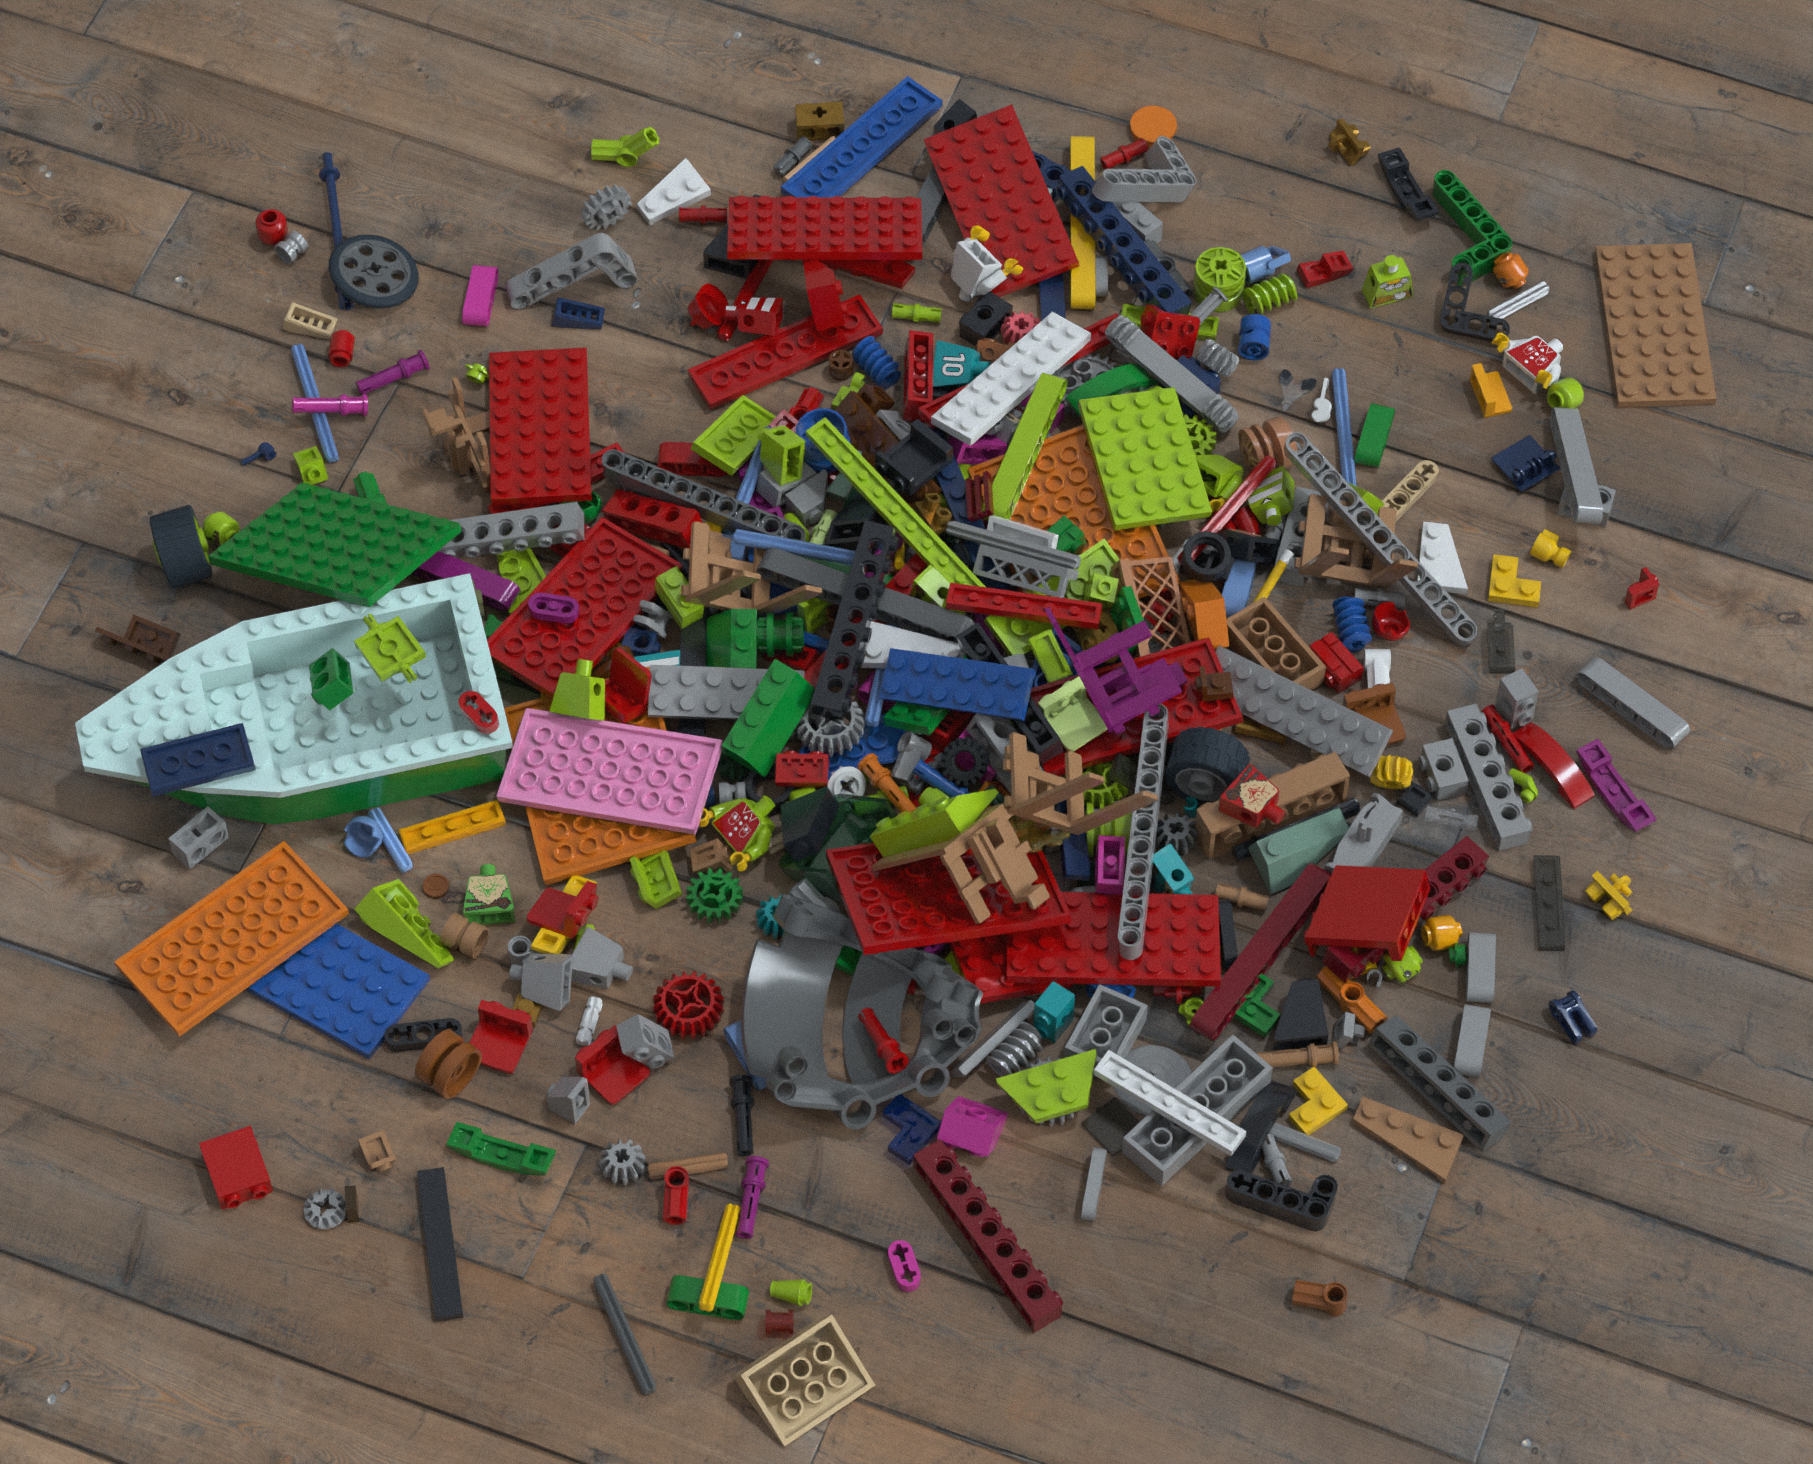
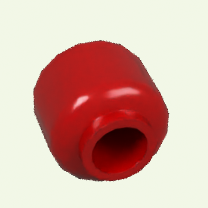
M268 209L258 214L255 226L257 235L263 243L276 245L286 239L288 226L282 212Z

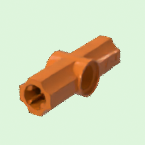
M1326 966L1322 968L1316 979H1319V983L1339 1003V1008L1343 1013L1355 1014V1020L1364 1026L1369 1034L1374 1033L1376 1027L1387 1021V1016L1365 995L1362 985L1352 982L1350 979L1344 983ZM1347 997H1354L1356 1000H1349Z

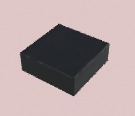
M1412 781L1410 786L1397 798L1396 803L1418 817L1432 801L1433 794Z

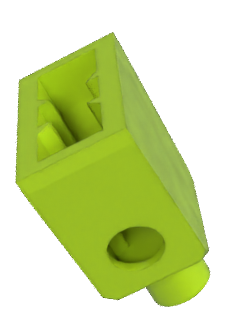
M783 425L771 429H761L757 435V438L761 441L760 459L777 483L782 486L801 480L805 440Z
M578 659L576 673L562 672L560 674L550 712L586 719L604 720L605 680L604 678L591 676L593 661Z

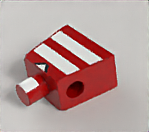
M745 297L739 307L726 306L725 319L728 321H738V330L741 332L776 336L783 322V298Z

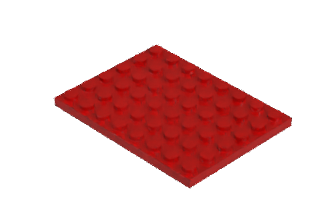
M1019 821L1009 823L1019 842L1022 843L1027 840L1032 850L1026 853L1038 876L1031 883L1032 886L1044 883L1050 898L1032 910L1027 901L1015 904L1001 880L992 884L988 883L979 890V893L990 912V916L979 924L974 922L940 856L873 871L871 866L883 858L874 843L826 850V860L863 955L1070 924L1071 913L1030 822L1019 823ZM971 848L960 856L973 880L983 873Z

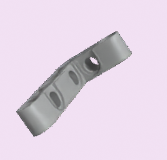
M595 234L508 280L506 289L510 304L514 309L526 308L547 295L557 292L599 269L603 270L618 287H632L638 281L633 260L607 234Z

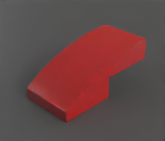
M1338 251L1322 254L1321 259L1318 261L1299 263L1296 270L1307 288L1336 280L1349 274L1354 268L1345 252Z

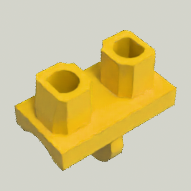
M1598 871L1592 875L1594 881L1585 892L1595 903L1605 894L1611 899L1602 907L1604 913L1611 920L1623 912L1628 915L1633 911L1629 907V902L1620 894L1623 893L1626 897H1629L1633 893L1628 887L1631 879L1627 875L1621 878L1616 874L1611 875L1609 879L1614 883L1613 886Z

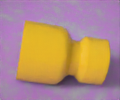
M1544 529L1543 533H1540L1537 537L1530 555L1544 562L1552 560L1554 565L1563 568L1571 554V550L1565 547H1558L1559 536Z

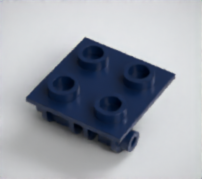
M1530 435L1491 457V460L1521 492L1561 469L1555 462L1557 458L1556 452L1554 450L1544 451Z

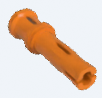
M874 753L866 755L858 763L857 769L868 776L871 780L870 784L874 788H880L900 813L906 810L910 813L917 809L892 780L889 769L883 768L878 762V757Z

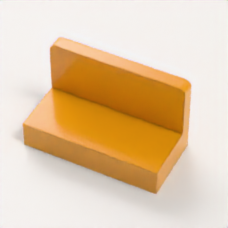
M1481 363L1472 365L1469 380L1484 418L1512 412V406L1499 372L1485 373Z

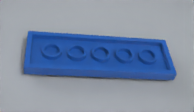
M890 648L879 698L886 701L1024 721L1035 670Z

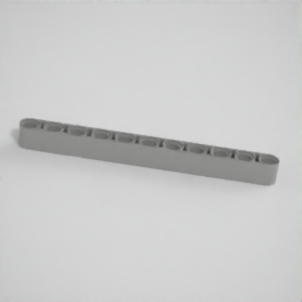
M1294 432L1290 434L1284 446V453L1322 496L1327 497V502L1386 567L1394 562L1390 558V555L1393 553H1399L1404 560L1418 562V567L1413 572L1419 574V581H1411L1407 575L1398 581L1455 644L1462 647L1470 645L1477 634L1475 623L1311 441L1302 433ZM1296 441L1303 448L1299 451H1294L1289 444ZM1315 460L1318 462L1319 468L1310 469L1306 462ZM1332 479L1335 481L1336 486L1327 488L1323 484V480ZM1348 497L1352 500L1353 505L1349 507L1343 506L1340 503V499ZM1366 516L1370 523L1368 525H1360L1356 518ZM1376 534L1383 535L1386 538V543H1376L1373 536ZM1427 590L1434 591L1437 599L1428 600L1424 596V592ZM1443 609L1451 610L1454 618L1445 619L1441 615V611ZM1467 628L1471 636L1468 638L1461 637L1458 629Z
M1163 704L1157 705L1160 712L1153 716L1149 714L1148 710L1144 713L1135 794L1147 791L1158 795V801L1147 805L1150 808H1140L1132 813L1118 930L1119 953L1127 960L1138 958L1142 954L1169 728L1168 710Z

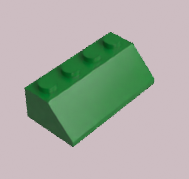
M730 609L707 618L706 667L757 669V609Z
M774 659L723 742L721 753L765 778L776 761L777 753L780 754L809 707L815 688L798 672Z

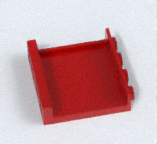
M1335 865L1332 875L1327 879V887L1324 893L1320 895L1319 906L1312 914L1310 927L1304 934V943L1308 945L1310 955L1315 957L1319 945L1388 949L1391 961H1402L1430 891L1426 870Z

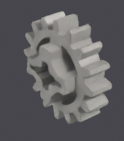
M614 184L609 188L607 185L603 191L597 189L596 195H589V201L583 203L585 208L581 209V217L590 229L594 227L596 230H599L601 226L607 229L610 224L616 225V220H622L623 214L629 212L627 207L632 205L630 202L631 197L623 186L618 187Z

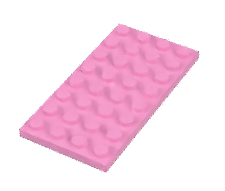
M526 708L496 797L499 802L696 835L722 752L721 746L723 742L720 739Z

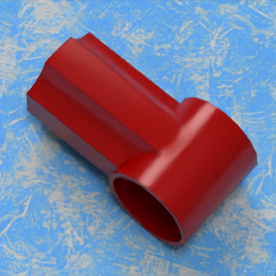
M812 387L804 389L797 404L790 409L789 414L799 421L807 412L820 408L824 401V395L818 389Z
M672 1166L664 1175L663 1222H667L670 1225H680L687 1222L689 1176L683 1167ZM676 1179L683 1181L682 1184L677 1186L671 1184Z

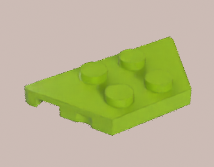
M1096 1049L996 1078L998 1087L1003 1089L1012 1098V1101L1027 1113V1116L1035 1124L1088 1108L1097 1052Z

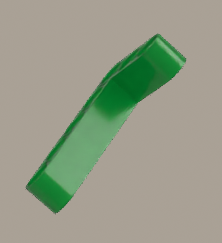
M1449 170L1438 171L1434 176L1433 197L1475 244V246L1456 255L1452 259L1450 274L1456 264L1466 263L1472 268L1473 282L1492 272L1495 265L1494 261L1506 252H1511L1512 239L1454 173ZM1465 270L1455 273L1458 275L1457 286H1462L1463 278L1469 276L1465 274Z

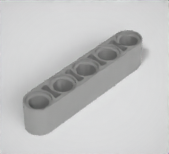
M1593 657L1576 673V679L1583 688L1666 749H1674L1689 734L1690 728L1685 720L1599 657Z

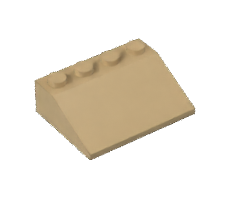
M832 1314L821 1316L733 1375L747 1400L783 1447L875 1386Z

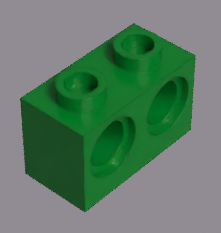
M331 648L309 665L312 687L311 696L317 704L323 705L331 711L353 694L350 662L334 648Z

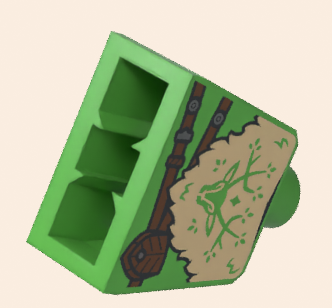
M492 864L480 866V875L468 878L463 912L464 917L468 918L470 924L474 921L482 925L516 922L507 877L505 874H496V868Z

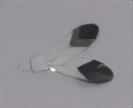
M1283 369L1279 377L1284 397L1281 403L1282 411L1290 409L1294 400L1311 392L1316 386V379L1308 378L1294 386L1292 374L1287 369Z

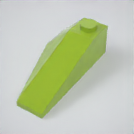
M399 879L372 888L355 907L354 910L360 915L363 923L433 966L441 968L454 961L447 947L441 944L440 936L432 933L429 925L431 921L427 916L422 917L417 907L420 904L416 897Z

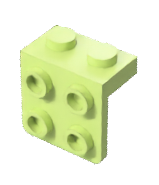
M1080 677L1067 681L1060 689L1052 694L1045 695L1038 702V708L1058 734L1062 746L1068 752H1074L1108 730L1097 708L1086 698V688Z

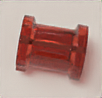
M766 1310V1335H770L771 1332L794 1334V1310H789L788 1312H771Z

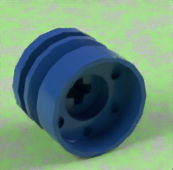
M818 408L807 412L800 418L796 426V434L805 440L804 461L816 473L825 469L828 474L839 470L807 438L806 430L826 417L850 444L851 442L844 418L834 410Z

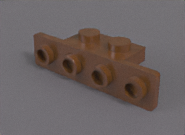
M134 614L124 638L99 627L95 630V632L103 634L101 640L114 645L116 641L124 643L123 649L135 654L138 653V650L146 652L145 658L157 663L161 659L167 661L172 658L181 635L176 631Z

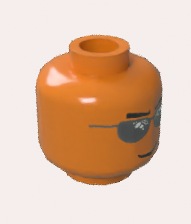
M1506 252L1494 261L1493 273L1504 288L1513 287L1517 289L1526 283L1525 278L1529 273V269L1519 254Z

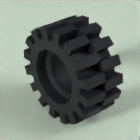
M960 737L946 746L941 755L942 762L940 763V766L944 769V776L947 775L950 782L954 781L959 786L961 784L968 786L981 779L987 772L990 762L988 760L989 753L985 751L983 743L979 744V740H972L970 737ZM969 752L974 757L975 764L971 770L963 771L957 767L955 759L958 753Z

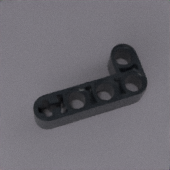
M1236 1170L1231 1172L1227 1178L1225 1194L1226 1198L1233 1204L1316 1232L1324 1229L1335 1204L1338 1184L1334 1177L1320 1175L1315 1179L1308 1194L1260 1176ZM1325 1189L1328 1190L1330 1193L1323 1194L1319 1190ZM1266 1194L1269 1196V1198L1264 1199L1259 1197L1258 1195ZM1292 1203L1295 1205V1207L1289 1208L1286 1207L1284 1204ZM1318 1212L1321 1216L1314 1217L1310 1213Z

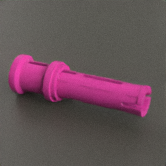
M346 394L339 395V398L292 397V413H339L341 416H346L347 414L367 416L368 398L366 394H362L361 397H347Z

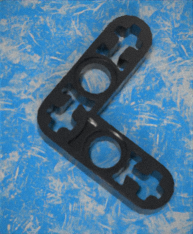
M1466 263L1456 264L1451 270L1441 312L1440 325L1442 329L1448 333L1492 342L1496 332L1488 329V334H1484L1486 322H1489V328L1497 329L1498 325H1501L1502 330L1506 331L1501 333L1509 337L1510 326L1506 320L1465 311L1473 271ZM1465 270V274L1469 276L1463 278L1462 287L1457 286L1458 275L1455 273ZM1453 292H1460L1464 299L1461 303L1455 304L1450 301V295ZM1451 309L1456 310L1455 320L1458 322H1453L1452 326H1449L1448 321L1444 319H1449ZM1471 320H1478L1481 322L1482 328L1477 332H1473L1468 328V323Z

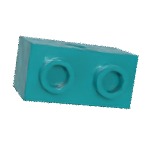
M1054 981L1034 1004L1033 1027L1037 1029L1043 1039H1049L1056 1043L1073 1022L1075 995Z

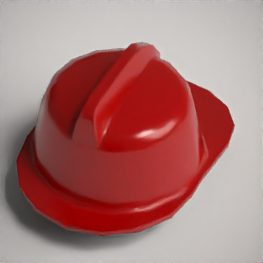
M705 284L699 289L694 299L688 305V312L692 318L690 326L697 324L703 329H708L714 325L719 326L725 319L726 306H729L725 295L718 287L712 284Z

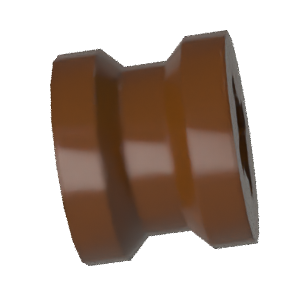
M836 350L829 356L830 376L838 381H845L852 376L853 356L848 351Z

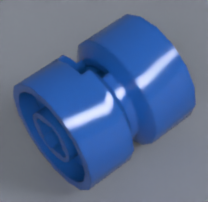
M1251 314L1240 320L1238 353L1243 358L1257 361L1269 355L1271 322L1267 317Z

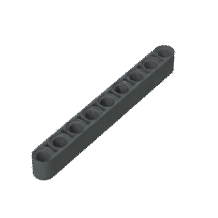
M608 450L602 456L603 475L614 483L659 501L671 502L685 508H693L699 512L701 519L733 532L740 529L788 539L796 538L799 541L806 542L805 530L798 524L621 451ZM618 464L616 467H610L609 465ZM633 473L641 474L639 476H632ZM657 482L663 483L659 486L654 485ZM681 491H682V492H685V494H683V495H677V494H676V493L681 492ZM701 501L708 502L707 504H699ZM724 510H729V511H731V512L728 513V514L722 513V511H724ZM750 519V520H753L754 522H752V523H745L744 521ZM769 529H775V530H777V531L772 532V533L767 532V530H769Z
M773 547L767 548L757 568V573L761 574L762 578L793 590L803 585L822 588V594L815 598L840 606L849 576L847 573ZM886 587L883 597H878L876 604L879 605L876 618L879 621L904 630L958 643L956 635L975 624L969 617ZM860 595L857 599L866 600L869 596Z

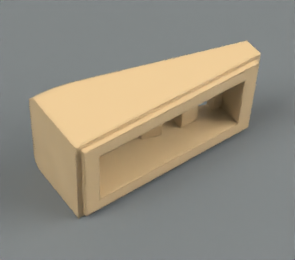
M292 302L284 319L282 330L330 340L338 319ZM313 322H318L317 327L313 326ZM323 323L328 324L326 330L321 329Z

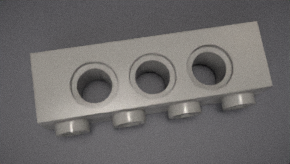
M1296 486L1294 509L1289 512L1275 565L1285 549L1293 552V556L1301 558L1304 532L1298 531L1299 521H1306L1305 516L1307 515L1309 495H1321L1318 491ZM1326 503L1325 518H1326V514H1327L1328 504H1329V503ZM1292 557L1278 582L1302 587L1304 578H1309L1310 576L1298 574L1299 569L1294 568L1296 557Z

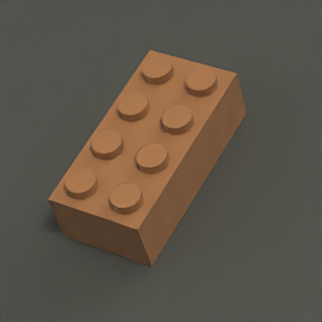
M1265 596L1226 619L1229 646L1236 654L1310 690L1324 683L1326 666Z

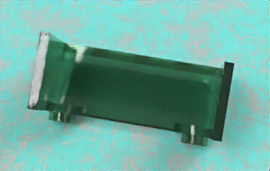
M850 794L834 795L839 808L819 852L794 862L788 851H786L779 860L780 868L795 882L799 883L802 879L806 878L823 897L843 903L837 888V882L826 860V850L855 846L860 843H874L870 836L877 829L876 824L886 817L893 819L897 816L886 799Z

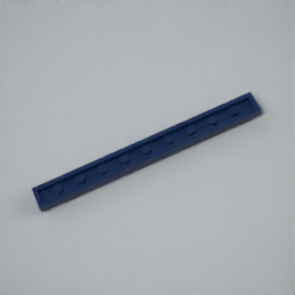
M929 426L933 432L948 443L943 430L938 427L932 429ZM953 454L952 463L935 476V480L942 490L941 494L947 508L952 514L953 521L986 530L982 519L973 523L968 519L966 483ZM961 538L962 543L966 544L975 565L981 543ZM985 556L982 571L988 572L996 566L991 557ZM978 575L980 581L987 588L1013 591L1008 583Z

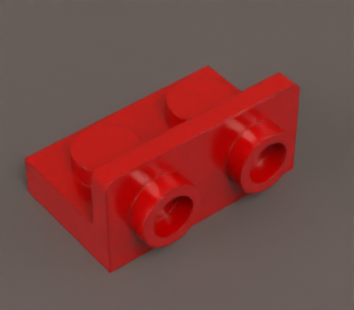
M785 751L783 754L777 753L776 786H828L829 755L819 751H812L809 754H798L795 751Z

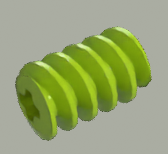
M1282 273L1277 278L1271 277L1268 281H1262L1260 285L1254 284L1251 288L1246 287L1242 292L1244 304L1250 314H1254V310H1256L1259 315H1262L1264 313L1263 306L1267 311H1271V303L1276 308H1279L1281 306L1280 299L1287 305L1289 303L1288 296L1293 301L1298 299L1293 280L1288 274Z

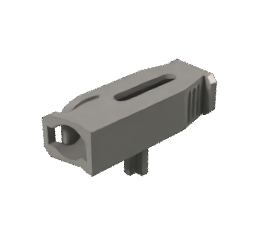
M1373 793L1371 802L1360 811L1340 841L1333 861L1327 862L1324 870L1332 874L1335 865L1372 867L1401 824L1403 810L1393 806L1379 793Z

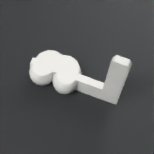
M1324 378L1321 397L1316 398L1313 402L1316 410L1312 411L1311 419L1318 423L1326 422L1330 418L1332 405L1329 400L1325 399L1326 389H1328L1330 381L1328 378Z

